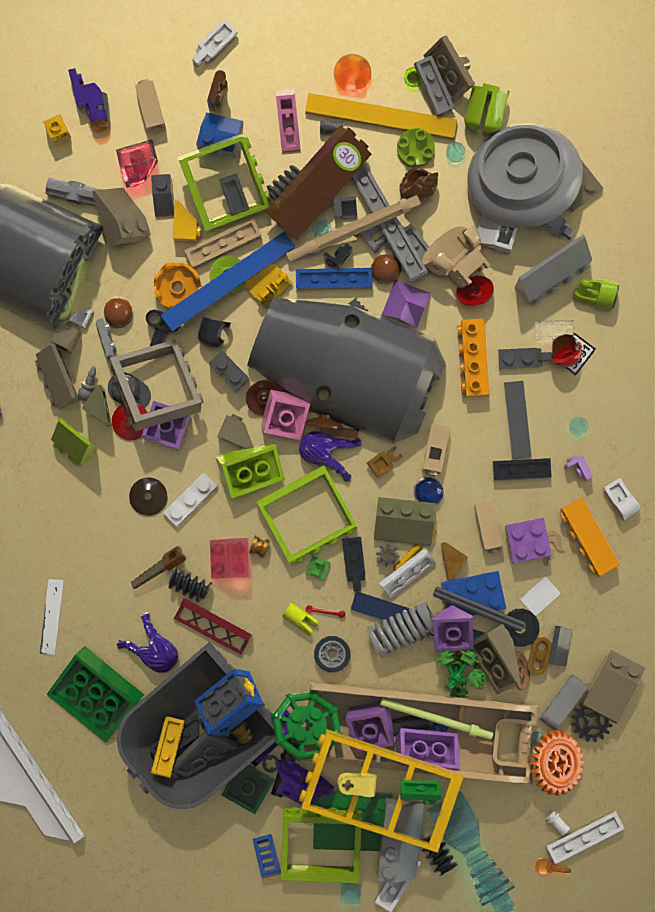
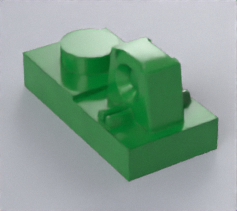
M400 780V800H423L424 805H435L437 800H441V784L439 781Z

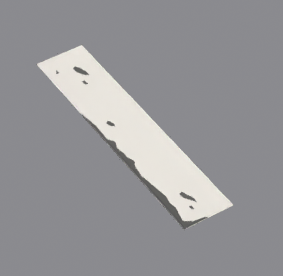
M48 579L40 654L55 655L64 580Z

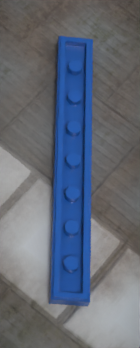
M285 231L173 306L160 317L171 332L284 256L287 252H290L295 248V245Z

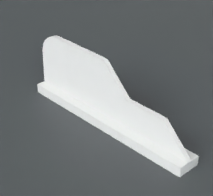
M0 708V801L26 806L44 835L73 841L74 843L77 842L85 834Z

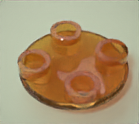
M357 54L342 56L334 67L335 81L343 90L349 92L362 90L371 79L369 62Z

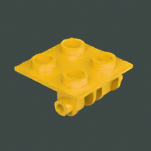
M273 262L247 280L244 287L267 308L274 296H280L293 282Z

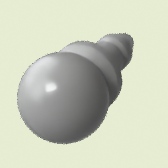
M95 366L90 369L86 381L82 382V387L78 391V396L82 401H87L95 388L92 385L96 375Z

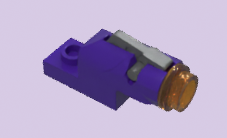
M76 68L69 69L68 72L78 109H85L90 125L95 132L108 129L109 109L107 93L101 92L96 83L82 85L84 84L82 74L77 73Z

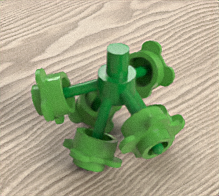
M461 650L460 652L463 654L461 658L455 655V653L442 651L438 655L439 659L435 660V662H439L441 667L446 665V668L449 670L451 676L448 678L449 682L445 685V689L451 692L449 694L450 697L466 698L468 696V691L466 690L468 682L471 687L479 688V690L484 689L486 676L478 667H475L474 671L470 672L469 678H464L462 674L468 665L474 667L476 663L480 664L476 660L478 656L474 651L468 650L464 652Z

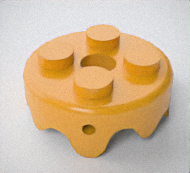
M166 263L154 277V294L159 303L168 309H171L201 288L198 273L186 263ZM174 283H182L183 289L180 292L173 291L172 286Z

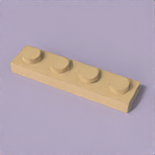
M254 218L186 249L185 253L192 267L195 268L262 235Z

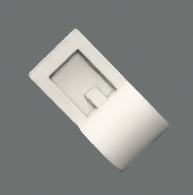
M621 478L603 488L623 521L640 511L641 508L638 502L630 494Z

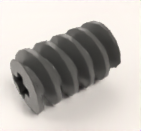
M290 165V171L284 170L285 177L279 175V182L273 180V186L267 185L268 194L274 201L301 171L299 168Z

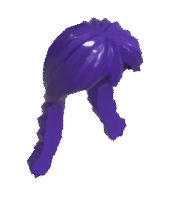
M313 431L303 436L299 452L304 461L314 465L330 467V469L340 474L345 482H348L351 479V474L338 461L332 458L330 451L335 448L350 449L360 447L362 441L360 438L352 441L338 439L329 434Z
M145 612L141 615V619L143 620L146 634L150 639L149 646L142 647L131 641L119 640L116 644L117 648H127L139 656L142 662L153 671L166 673L177 663L178 651L169 640L157 633V630L153 628V624L150 622L149 613Z

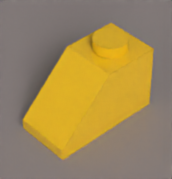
M175 201L174 242L197 243V238L201 237V226H198L197 220L179 201Z

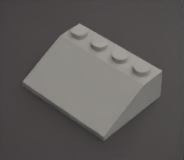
M584 234L518 278L515 287L527 305L530 303L537 304L543 299L542 295L547 292L549 294L553 293L559 288L557 285L563 281L566 284L575 278L573 274L578 271L582 273L590 268L589 264L592 261V257Z

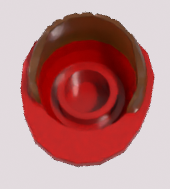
M570 334L558 336L552 344V362L561 367H572L578 363L582 356L581 343Z

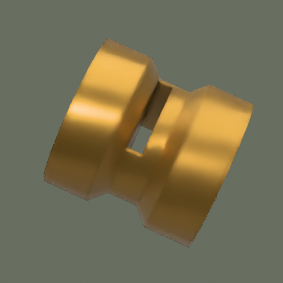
M245 720L230 731L231 735L235 736L240 744L249 742L255 732L251 726L247 725Z

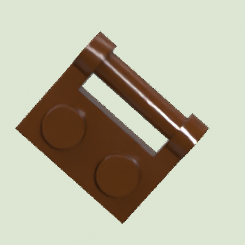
M223 70L215 72L207 99L208 108L213 112H217L218 107L221 108L224 98L222 91L228 87L226 74Z

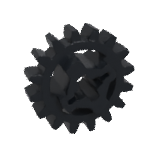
M579 703L580 709L574 708L576 715H571L575 722L570 724L571 726H576L573 732H579L578 738L580 739L585 736L586 742H589L590 738L597 742V737L603 740V733L609 734L610 732L607 728L613 727V725L605 717L604 725L601 724V715L595 712L587 714L584 710L588 708L582 706L583 703ZM579 717L583 719L582 729L579 725ZM586 717H590V718L595 717L594 721L596 722L597 725H592V724H591V725L589 726V725H588V724H589V721L587 720ZM592 729L599 730L596 734H588Z

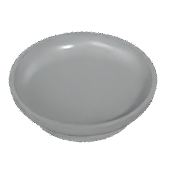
M517 124L494 133L475 151L468 168V192L475 207L489 220L512 228L535 227L557 218L569 208L581 188L583 167L576 148L559 131L540 124Z

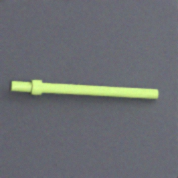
M382 698L380 701L381 706L467 732L468 735L473 737L479 736L489 740L493 737V732L480 729L479 726L474 724L467 725Z

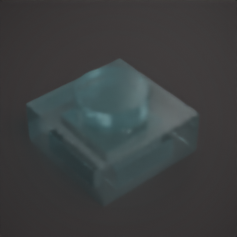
M341 884V904L360 905L361 884Z

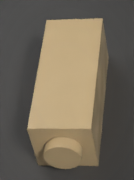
M144 79L139 81L135 85L147 131L151 132L166 128L153 80Z
M431 423L422 470L426 471L425 474L437 476V473L441 474L450 427Z
M489 501L475 504L474 507L484 551L488 550L489 553L500 551V547H503L504 544L495 502Z

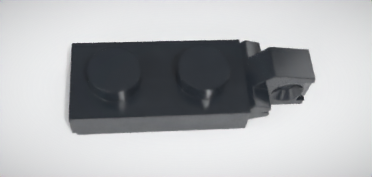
M361 537L342 539L347 581L353 583V591H361L360 581L365 580Z

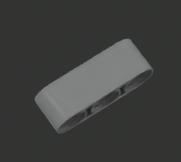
M572 674L543 712L540 720L556 731L585 693L588 685Z

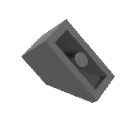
M151 175L155 217L174 216L171 175Z

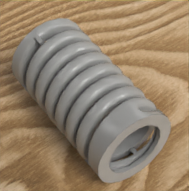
M426 601L415 605V609L413 607L409 608L413 622L407 610L402 611L407 626L400 613L395 615L396 620L393 616H390L388 619L394 633L387 619L382 620L384 629L379 622L375 623L374 629L372 626L367 627L373 645L381 658L388 656L390 652L395 653L397 650H402L403 647H409L410 643L415 644L417 640L422 641L424 637L429 638L431 633L434 634V616ZM416 611L418 612V614H419V616H420V618H421V620H422V623H421L420 619L418 618V616H417V614H416Z

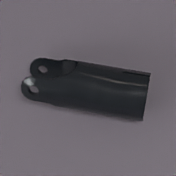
M413 715L392 720V724H402L401 728L424 730L430 728L429 720ZM399 731L393 733L394 737L397 736Z

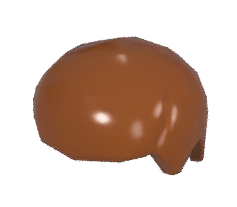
M388 254L376 257L371 265L373 277L382 283L397 280L402 271L398 259Z
M113 297L106 303L104 308L106 322L114 328H124L131 322L132 306L128 300L122 297Z

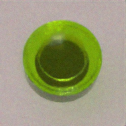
M415 67L408 68L404 74V81L410 87H417L421 84Z

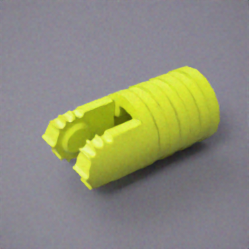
M291 602L282 617L310 636L313 631L302 620L304 619L313 626H318L320 623L293 602Z

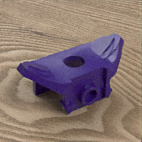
M280 759L276 765L282 781L276 792L301 805L299 797L302 790L306 791L308 783H305L308 770L301 767L298 763ZM321 775L310 803L313 805L317 798L326 797L335 791V787Z

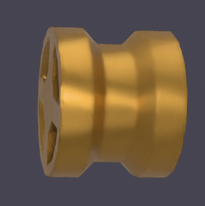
M255 535L249 553H256L261 558H264L270 540H262L259 536Z

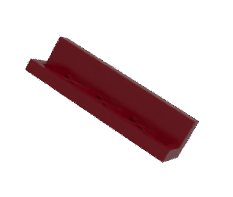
M183 598L180 603L181 606L174 617L175 620L242 655L252 634ZM184 607L192 611L194 619L186 621L179 617ZM201 618L208 619L211 628L200 629L197 620ZM195 621L196 626L189 622ZM224 628L228 637L217 638L214 629ZM212 630V634H213V635H211L210 633H208V632H206V631ZM228 631L234 633L235 635L230 636ZM239 636L245 639L240 650L232 645L231 638ZM228 639L230 644L224 642L223 640Z

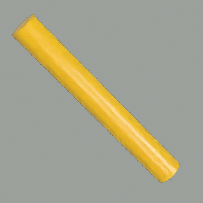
M434 527L432 537L437 533V530ZM415 544L393 569L396 571L413 558L424 545Z

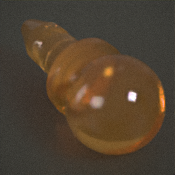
M546 858L537 859L534 865L539 873L548 872V874H551L553 871L564 874L571 872L570 868L554 864L553 860L548 861Z

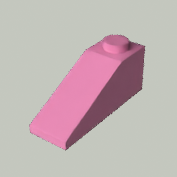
M275 90L282 151L300 150L295 90Z

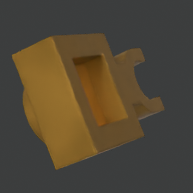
M396 446L390 449L387 455L382 451L367 462V465L377 478L394 467L391 461H396L402 457L401 454L397 457L392 455Z

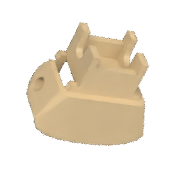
M472 225L467 228L459 226L448 230L427 248L421 259L426 269L439 276H447L449 274L459 288L472 283L468 276L476 269L480 272L491 266L479 251L481 249L479 245L481 244L480 236Z

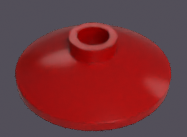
M472 276L469 277L472 283L465 285L463 288L457 287L456 290L457 298L462 304L477 306L485 303L492 297L494 286L487 277Z
M136 403L141 415L148 413L142 405ZM125 404L117 407L112 415V427L115 433L125 440L141 438L144 429L135 431L133 425L127 424V419L130 417Z

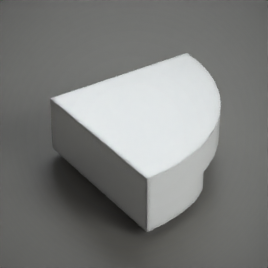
M88 309L80 310L72 314L68 322L86 329L93 311Z

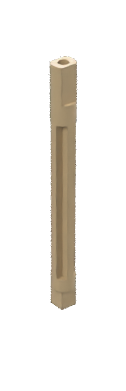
M416 195L409 199L405 198L310 240L305 245L287 252V257L292 262L305 255H312L411 211V208L421 205L419 197Z

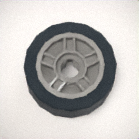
M327 636L317 643L314 650V659L322 670L338 672L348 664L350 649L342 638ZM331 650L336 652L334 658H330L328 655Z

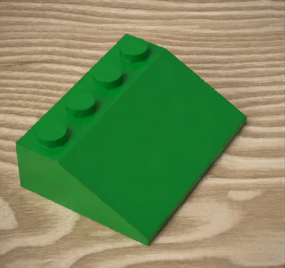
M86 646L74 655L47 693L51 699L105 743L119 728L127 712L139 703L144 696L141 691Z
M334 791L333 794L326 797L317 798L314 805L325 809L348 810L353 795ZM375 792L374 797L359 796L354 811H362V821L382 827L385 798L393 799V793ZM314 823L313 849L354 851V825ZM361 828L360 851H379L381 834Z

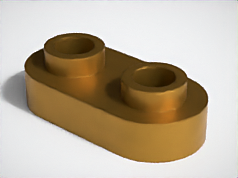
M545 637L537 638L532 644L527 668L533 675H541L547 669L552 643ZM540 643H543L545 645V649L543 651L539 650L538 645ZM535 662L540 663L539 669L533 667Z

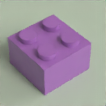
M153 401L150 412L169 407V405ZM191 415L145 428L141 437L144 440L180 451Z
M544 518L505 526L512 564L552 556Z

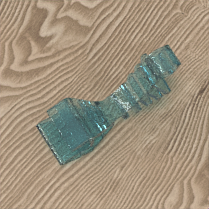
M459 791L443 839L446 844L465 856L467 866L472 869L470 872L472 879L476 877L474 886L476 889L479 888L477 894L481 898L480 904L484 906L491 903L496 912H510L516 907L507 892L515 888L513 882L509 881L507 876H501L504 874L501 868H493L496 866L495 861L488 859L487 851H484L481 846L479 822L463 793ZM443 801L427 810L434 824Z

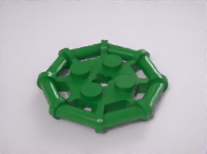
M315 690L306 693L286 694L284 701L275 713L271 714L276 738L275 744L281 746L294 756L296 761L312 759L314 753L319 752L320 746L318 741L320 735L326 732V717L330 716L332 730L330 731L343 734L340 730L338 707L333 706ZM310 700L308 706L298 707L296 701ZM314 703H318L327 712L323 714L320 709L314 707ZM291 706L293 711L288 718L282 716L287 708ZM305 721L311 724L309 731H306V728L301 726ZM281 722L286 723L287 735L283 736ZM286 740H294L299 745V748L296 749ZM331 741L328 753L335 745L336 741ZM306 746H315L317 749L303 752Z

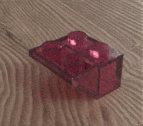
M248 538L210 540L211 579L250 578Z

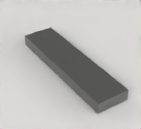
M504 382L512 459L531 457L524 382Z

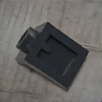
M347 243L344 247L340 246L334 254L335 258L325 252L323 254L326 259L324 262L331 268H340L353 252L352 247Z

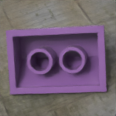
M400 728L395 738L397 753L449 770H459L458 733ZM399 762V764L402 766H409L407 764Z

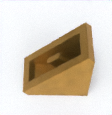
M442 542L441 547L448 581L455 578L468 557L448 543Z

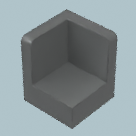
M356 196L333 198L335 220L357 218Z

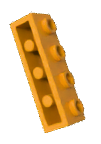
M484 318L461 320V325H457L458 337H462V344H459V356L463 355V363H460V374H464V382H461L462 393H465L466 398L489 397Z
M583 498L560 509L562 513L559 515L564 524L568 523L571 530L569 533L574 541L577 540L581 547L578 549L583 558L587 557L590 564L588 567L593 575L596 574L599 577L620 566Z

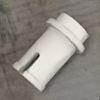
M552 811L546 817L547 824H551L563 836L569 831L570 826L558 816V812Z

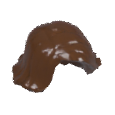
M418 166L409 169L400 183L401 198L409 199L418 195L419 200H426L432 197L438 185V172L432 174Z

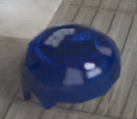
M423 477L417 480L414 485L413 494L417 501L438 504L443 498L444 489L435 478Z

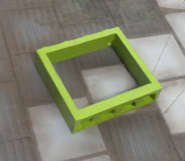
M242 133L178 157L205 231L269 208L270 196L268 191H264L261 184H264L261 173L257 174L255 168L258 166L255 155H250L249 148H252L248 137L244 138ZM239 142L260 201L248 205L249 210L232 216L231 212L209 220L187 161Z
M325 466L312 471L257 501L289 564L292 562L294 565L305 560L303 556L308 553L312 556L320 552L321 546L327 544L329 547L338 542V537L342 535L347 537L355 533L354 529L357 528ZM323 476L349 525L291 555L266 507Z
M295 806L293 808H283L281 880L359 884L361 828L355 826L354 867L287 865L289 822L348 823ZM328 808V810H331V811H334V812H337V813H340V814H343V815H346V813H347V810H338V809H336V808ZM354 811L352 817L362 820V811Z

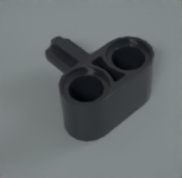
M155 309L150 310L146 314V322L155 330L150 346L163 343L166 334H179L182 330V325L171 332L161 317L158 323L152 324L150 318L153 315L161 316L165 312Z

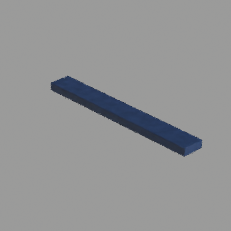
M356 591L351 610L382 620L387 619L388 622L390 616H393L396 620L395 615L400 613L406 626L402 611L407 610L413 622L409 608ZM416 611V614H417L418 618L420 619V621H421V623H422V620H421V618H420L418 612ZM473 629V640L484 634V632Z

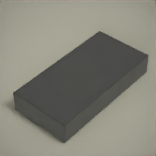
M237 173L219 179L231 215L249 210Z
M555 625L549 664L566 667L573 629Z

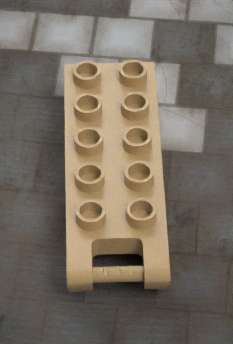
M308 682L307 692L315 690L333 706L338 707L339 710L337 712L342 735L351 737L346 722L349 707L378 702L385 698L467 725L474 724L479 726L480 729L493 732V737L489 740L479 736L473 737L468 735L467 732L448 727L447 732L458 733L459 770L452 771L462 773L463 778L532 784L533 773L530 770H533V765L529 764L532 727L538 724L539 706ZM306 700L305 706L309 705L310 700ZM314 703V707L320 709L323 714L327 712L318 703ZM389 708L392 720L410 715ZM328 716L325 718L327 729L332 730L331 718ZM305 721L303 728L309 731L311 724ZM428 721L431 727L434 722ZM504 722L520 724L517 762L500 761L497 758L499 727ZM393 723V733L399 731L402 724ZM396 736L394 737V745H393V746L382 747V748H385V749H388V750H391V751L396 752V748H395V738H396ZM336 742L324 763L362 767L367 751L357 752L355 747ZM306 746L303 752L317 749L315 746ZM373 754L369 768L407 772L409 767L402 766L398 761ZM303 759L302 761L312 762V759ZM416 767L414 770L415 773L434 774Z

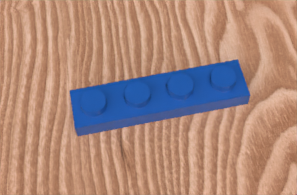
M372 268L296 269V289L372 288Z

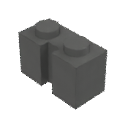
M222 350L208 363L220 377L223 374L227 377L224 380L235 393L250 380Z

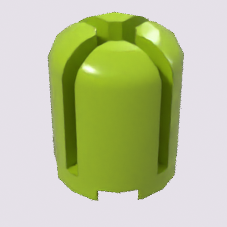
M483 83V87L473 85L464 118L465 125L469 129L478 132L487 95H490L491 98L483 133L493 134L498 132L510 91L508 90L507 93L499 91L500 87Z

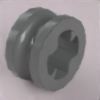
M274 755L266 756L262 762L263 769L269 773L278 770L277 765L275 768L271 767L268 769L266 767L268 764H265L267 759L272 760V758L276 761L274 764H277L279 759Z

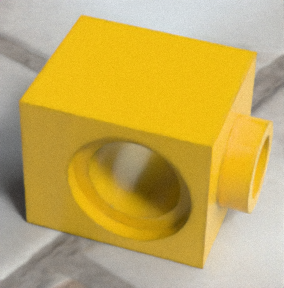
M61 114L43 121L53 144L70 137Z

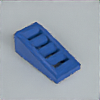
M272 834L253 838L261 877L268 878L281 874ZM265 842H269L270 844L260 848L258 845ZM271 849V853L261 855V852ZM273 857V861L263 863L264 859ZM275 865V869L265 871L266 867Z

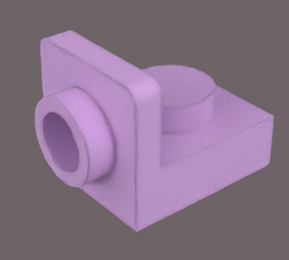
M575 455L567 459L568 463L564 465L567 469L576 464L577 468L575 470L580 479L583 478L586 481L593 477L583 456L578 458Z

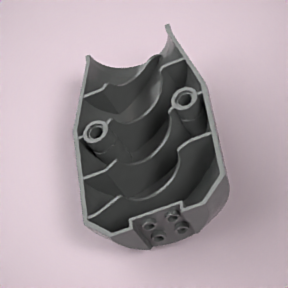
M274 296L255 339L247 367L255 369L266 379L276 382L283 392L310 403V412L317 415H331L330 419L394 444L418 434L426 415L425 412L421 411L424 409L428 397H425L427 391H431L434 379H440L446 362L434 337L353 305L284 299ZM349 320H354L357 323V327H348L346 323ZM319 392H328L329 398L324 401L320 400L318 397Z

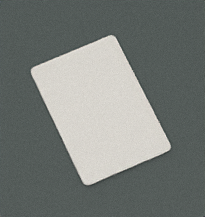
M544 577L520 600L537 616L560 595V592L547 577Z

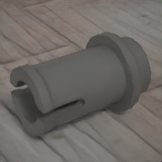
M324 119V121H320V132H323V134L334 133L337 130L335 127H343V122L326 121Z

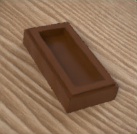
M320 427V433L358 438L359 431L356 429Z

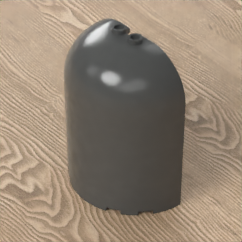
M0 183V305L54 329L71 296L66 290L81 260L88 261L103 231V226L18 187Z
M210 642L127 712L118 728L117 747L123 762L128 767L127 772L133 779L139 778L142 782L139 786L146 794L150 792L157 801L174 809H190L203 804L276 741L273 719H271L272 712L265 708L263 702L260 708L245 719L247 725L251 726L255 731L253 738L249 742L240 744L235 736L230 733L228 739L237 742L238 749L234 751L228 750L223 753L222 758L218 760L214 758L207 762L206 767L194 774L185 777L172 771L171 778L151 774L155 756L149 747L160 740L165 717L187 721L195 714L199 716V711L194 701L235 669L231 664L227 663L226 658ZM282 726V732L284 734L286 733V731ZM191 742V743L188 744L186 747H184L183 749H181L180 751H178V752H177V755H176V759H177L193 742Z

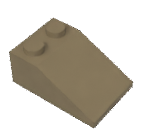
M124 188L92 191L108 246L136 243L151 235L146 217Z
M503 624L473 640L474 650L470 651H474L478 656L476 659L480 662L478 665L485 673L497 695L521 683L513 639Z
M610 650L605 656L582 706L617 724L645 671V667Z

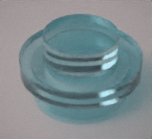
M319 219L314 222L313 233L315 236L319 237L331 232L329 221Z
M575 417L569 423V430L576 436L584 435L588 430V422L583 417Z

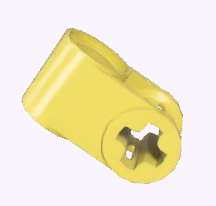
M342 773L338 777L337 783L343 794L374 797L377 775L370 773ZM346 780H349L351 783L348 784V787L344 786Z

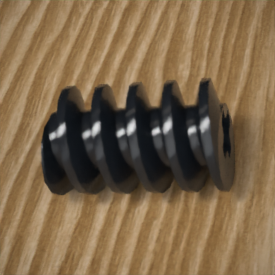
M177 566L169 580L168 588L172 589L176 586L175 592L177 593L183 589V596L188 593L190 599L196 596V602L198 603L205 599L212 582L205 586V579L198 582L197 575L191 579V572L185 576V569L177 572Z
M432 834L422 840L429 842ZM445 841L441 842L438 853L425 848L422 850V852L429 851L426 859L433 858L430 866L437 865L434 873L440 872L439 876L449 872L458 865L456 862L450 863L454 858L453 855L446 856L450 850L449 848L443 849L446 845Z

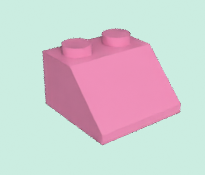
M270 390L261 423L263 433L301 440L310 403L289 393Z

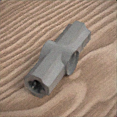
M48 178L45 194L64 198L72 203L81 204L82 202L96 205L92 191L102 189L85 186V184L77 181L66 182Z

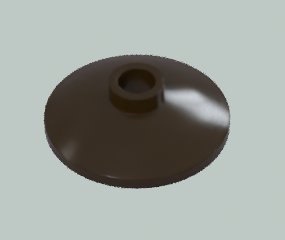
M151 477L136 481L129 493V500L133 509L139 514L146 516L159 513L165 507L168 497L165 486L159 480ZM147 492L151 493V498L148 500L144 498Z

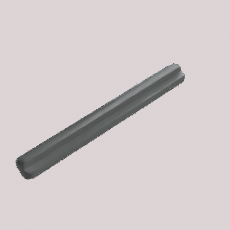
M440 587L434 589L433 596L503 624L516 631L521 632L524 628L525 623Z

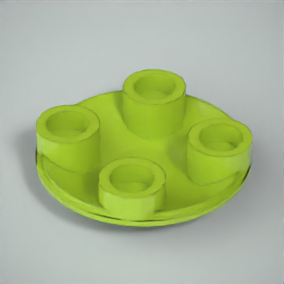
M409 129L398 139V155L404 163L410 166L424 165L434 154V140L423 129Z

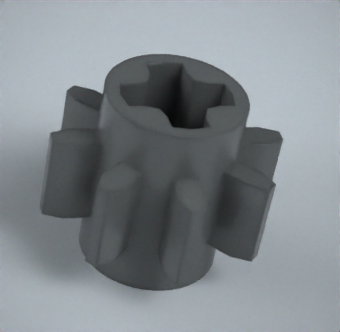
M388 543L387 548L380 545L382 551L381 553H376L377 556L381 557L378 563L385 562V567L390 562L395 565L394 558L400 557L395 555L397 547L391 549L390 543ZM386 550H390V554H393V557H390L388 561L382 556V553H386Z

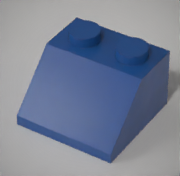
M206 112L196 143L197 149L239 135L243 121ZM238 143L212 153L234 158Z

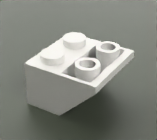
M482 215L477 229L481 240L479 245L510 254L518 228L502 226Z

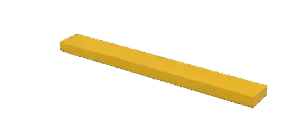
M308 93L305 113L404 131L419 128L427 131L432 136L454 139L457 119Z

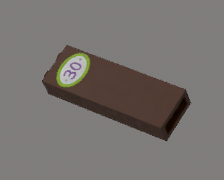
M339 126L265 211L271 219L295 240L304 233L372 155L367 150L369 146L361 139L358 141L355 138L357 134L349 127L345 129Z

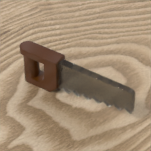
M176 546L165 553L162 560L131 581L133 589H137L164 571H170L186 560V556L183 554L181 547Z

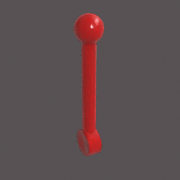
M308 605L306 607V611L308 613L319 612L325 614L338 615L340 618H343L346 615L343 610L337 612L313 608L311 605Z

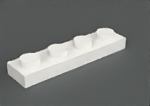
M616 811L547 845L546 848L554 863L557 864L624 830V827Z

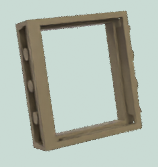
M176 339L110 358L111 372L135 431L201 412V404L204 403L202 394L196 390V380L189 373V363L184 361L182 346H178ZM173 353L192 400L141 415L122 368Z

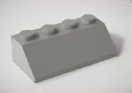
M385 798L382 820L383 828L388 829L397 799ZM404 800L394 831L420 839L424 809L422 801ZM381 834L376 872L377 880L398 883L415 879L419 846Z

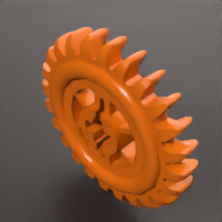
M559 731L548 732L547 735L541 736L544 741H536L540 747H532L537 752V754H530V757L535 759V761L529 763L535 766V769L530 770V772L537 773L532 780H540L536 786L543 787L541 791L547 792L549 795H565L567 791H572L573 786L578 784L577 780L581 779L579 773L583 772L581 768L584 765V761H581L583 754L579 753L581 747L577 746V741L573 740L571 735Z

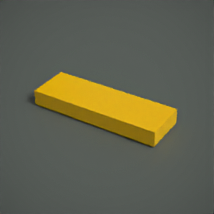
M165 717L151 774L171 778L185 724L184 720Z

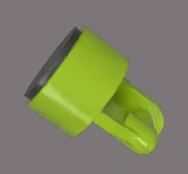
M582 279L579 287L574 291V297L581 301L594 303L596 307L611 310L616 303L619 284L607 279Z

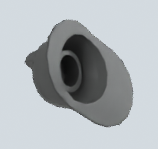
M124 372L135 402L145 408L151 399V392L148 386L133 375ZM112 376L108 383L109 395L122 405L124 404Z

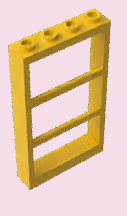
M326 729L325 734H321L318 741L320 746L319 752L314 753L311 764H314L312 772L308 771L305 783H308L306 791L302 790L299 797L301 808L438 853L463 780L462 773ZM332 740L367 751L360 773H367L373 754L409 765L404 780H411L415 767L450 778L429 842L394 831L404 800H400V793L388 829L352 817L359 795L352 796L346 815L310 804Z

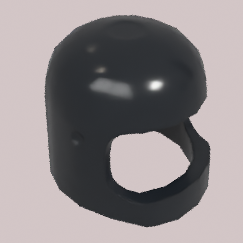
M203 317L198 331L199 342L210 348L222 346L225 341L221 339L222 329L225 327L230 328L231 323Z

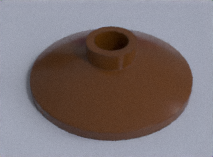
M260 380L250 386L246 393V404L253 413L264 415L270 390L283 392L276 382Z
M319 414V418L309 419L305 422L306 425L316 427L343 428V425L330 419L331 415Z

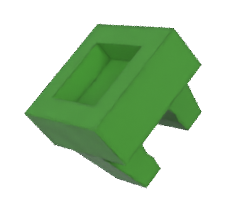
M312 555L306 574L324 580L330 562Z

